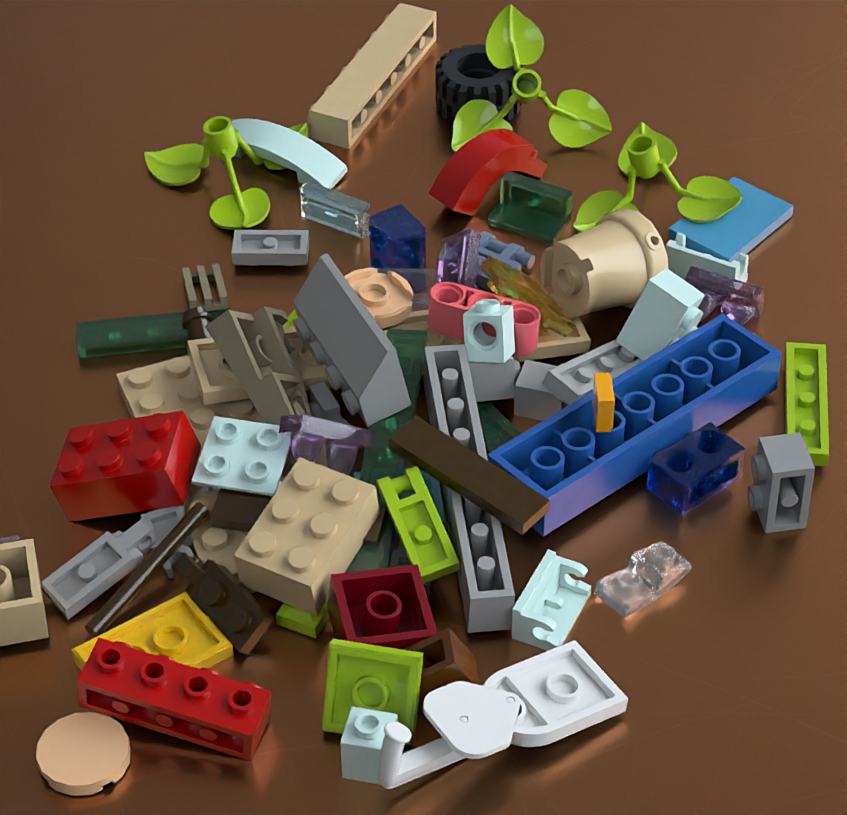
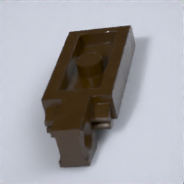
M183 552L174 567L184 579L190 582L185 591L239 652L249 654L272 624L274 618L225 566L216 564L210 559H207L204 563L199 557L188 556L187 553Z

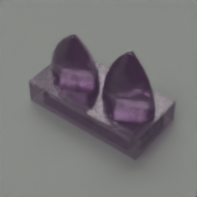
M470 227L442 239L436 284L452 282L479 290L475 284L476 276L482 275L485 272V267L479 255L481 235Z
M690 266L685 281L705 294L698 306V309L704 313L700 321L706 318L716 306L722 307L721 314H725L741 326L752 317L760 319L765 308L762 287Z
M305 414L281 416L279 433L290 435V446L296 461L301 457L314 462L321 452L324 443L326 444L327 468L345 475H349L358 455V449L372 447L374 431Z

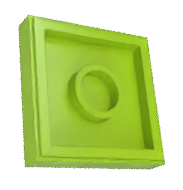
M332 639L329 643L321 731L343 734L351 707L353 706L397 714L398 723L405 725L411 732V739L405 745H412L415 740L423 653Z

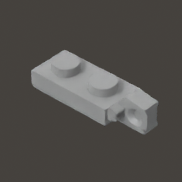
M142 519L124 533L120 530L113 534L107 531L41 582L43 593L69 620L141 563L144 559L143 555L157 542L153 531Z

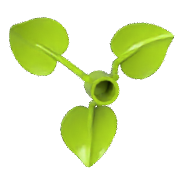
M510 4L499 13L490 27L486 40V54L491 64L497 69H508L514 66L517 74L512 82V96L509 97L508 102L499 113L495 105L487 100H472L464 104L459 109L454 120L451 148L456 152L469 140L489 130L508 129L513 131L512 126L503 117L507 115L516 102L530 104L537 98L543 102L549 111L554 113L549 120V131L554 140L564 147L581 148L608 136L612 131V126L604 108L590 94L577 89L565 90L559 95L556 107L547 98L546 92L540 90V76L533 70L520 67V65L530 66L540 58L544 48V39L539 28Z
M216 116L204 123L203 131L206 138L202 139L203 146L191 143L156 152H144L150 173L159 182L168 186H180L195 181L200 175V168L208 167L210 153L218 160H224L234 195H226L217 199L210 207L209 213L212 222L216 226L228 230H239L243 227L255 226L266 218L270 210L268 195L262 189L251 188L240 192L231 158L236 154L238 145L256 165L264 163L271 170L286 168L257 156L240 137L239 130L233 129L231 120L225 116ZM306 122L288 128L308 138Z
M641 122L625 142L618 158L620 171L628 176L626 195L623 197L619 192L612 190L600 191L591 195L578 210L573 228L580 233L595 226L601 217L623 208L639 211L637 206L629 203L634 195L635 177L651 178L660 171L663 172L675 192L682 196L678 202V211L683 218L691 222L706 223L724 216L740 204L742 195L734 185L713 176L695 177L688 183L687 189H683L668 169L677 157L675 144L666 136L655 132Z

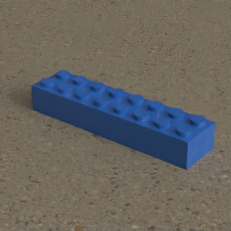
M721 314L612 379L615 407L613 429H611V432H596L592 391L487 454L488 461L550 500L549 511L532 526L538 533L545 536L776 390L782 352L725 314Z

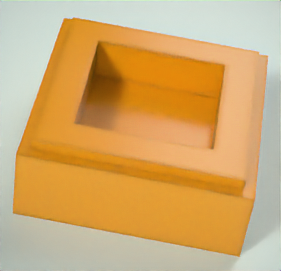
M609 372L594 373L592 406L596 432H611V429H613L615 398L612 378Z

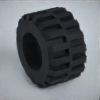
M484 44L463 45L461 48H453L449 50V53H444L440 57V61H437L435 70V95L438 112L442 113V117L446 120H452L454 124L456 114L464 104L472 100L483 99L493 103L499 113L508 102L509 97L512 96V82L517 74L514 66L508 69L495 68L487 57L486 45ZM516 102L503 119L506 121L513 119V115L518 114L520 111L521 103Z

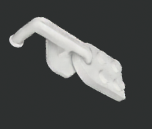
M574 640L494 673L486 680L483 686L456 681L428 693L424 699L423 712L442 738L402 754L404 744L411 739V732L401 723H387L384 726L385 736L381 747L378 781L385 789H391L461 759L487 757L507 748L510 744L523 747L547 745L625 712L628 698Z

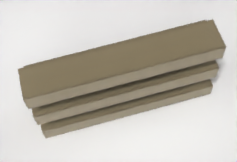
M219 263L211 264L212 271L207 272L204 265L197 266V273H190L189 267L182 268L183 283L189 309L204 307L206 312L229 308L228 295ZM209 281H214L219 301L213 302ZM193 283H200L204 303L197 304Z

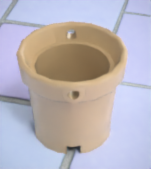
M628 208L611 212L601 217L595 226L562 241L553 243L554 246L544 250L540 262L543 288L552 286L553 292L556 297L549 299V301L562 315L570 318L618 306L632 309L635 307L648 281L665 268L668 269V256L658 231L652 222L639 211Z

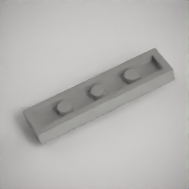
M615 339L549 370L542 384L550 389L558 400L571 405L593 391L594 373L609 372L611 378L614 379L643 362V360L621 346Z

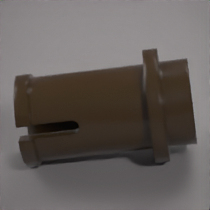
M204 307L191 308L183 313L182 328L188 331L190 340L212 338L205 328L211 322L212 317L210 313L206 312Z

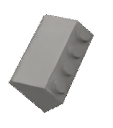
M327 253L320 256L293 301L298 316L297 319L293 320V324L302 342L310 341L309 348L316 363L319 366L325 363L327 366L325 372L332 387L335 390L341 388L344 391L341 393L342 398L351 415L358 413L368 427L411 406L410 398L395 347Z

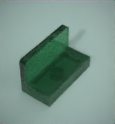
M506 171L500 178V202L489 214L488 224L553 244L572 220L573 191Z

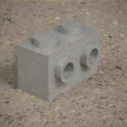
M801 432L759 437L757 455L751 458L754 482L753 486H748L747 489L748 503L751 511H757L765 533L806 528L815 466Z

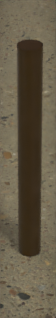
M197 502L87 623L85 629L91 636L97 637L109 627L210 514L206 506Z

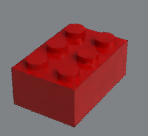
M183 410L156 413L150 416L131 419H119L93 425H81L69 429L49 487L70 522L183 506L186 502L202 446Z

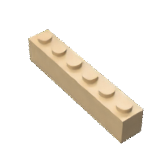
M399 3L392 13L385 17L384 22L377 31L372 32L367 43L357 50L351 62L342 68L336 80L327 86L321 98L311 105L307 117L308 123L311 124V139L347 149L353 145L436 41V11Z

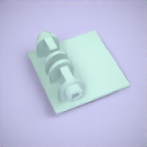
M214 416L191 481L192 484L204 487V490L207 492L212 490L219 491L222 488L274 496L282 484V481L279 480L292 443L295 428Z

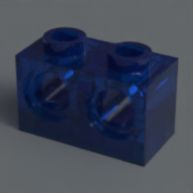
M402 204L369 216L370 268H378L377 273L387 274V270L399 274L408 281L413 292L425 288L426 228Z
M709 422L696 431L687 433L683 439L670 447L659 450L650 458L647 489L683 516L742 478L745 448L713 423Z

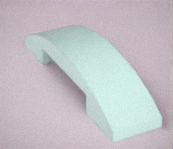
M247 118L231 121L233 129L239 130L240 137L257 156L296 171L298 182L328 194L348 171L347 166L328 150L291 129L258 119ZM238 145L234 156L242 158L246 153Z

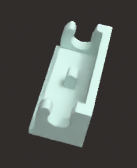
M677 232L676 241L669 240L665 247L668 256V269L694 288L733 301L748 279V255L740 253L738 261H724L712 257L710 254H703L685 248L686 236Z
M547 550L512 609V639L546 651L561 646L591 595V585L571 578L568 573H572L577 577H585L588 569L578 562L557 556L556 552Z

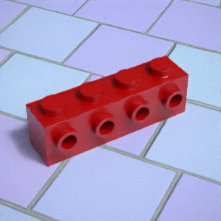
M98 638L77 679L79 707L248 761H252L271 715L272 692L263 689L255 683L239 682L223 677L211 669H198L176 662L173 658L166 655H153L134 649L131 645L121 641L112 642Z

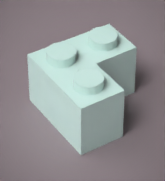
M665 268L648 281L616 342L641 360L648 359L698 329L696 326L704 314L698 309V306L705 294Z

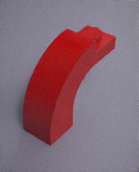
M493 129L477 135L458 149L442 168L428 194L453 211L474 216L486 193L499 178L513 171H521L542 178L548 165L536 158L539 152L527 140L508 129Z

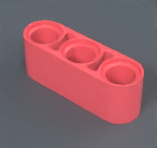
M440 282L431 288L428 326L432 331L464 341L463 314L476 301L496 299L500 301V305H513L515 352L512 355L527 356L536 350L541 314L535 306L452 282ZM482 322L483 331L491 337H496L495 328L489 323Z

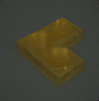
M490 255L480 266L490 279L487 285L493 292L503 297L509 295L512 299L533 305L540 311L539 329L548 334L552 330L566 337L576 326L536 279Z

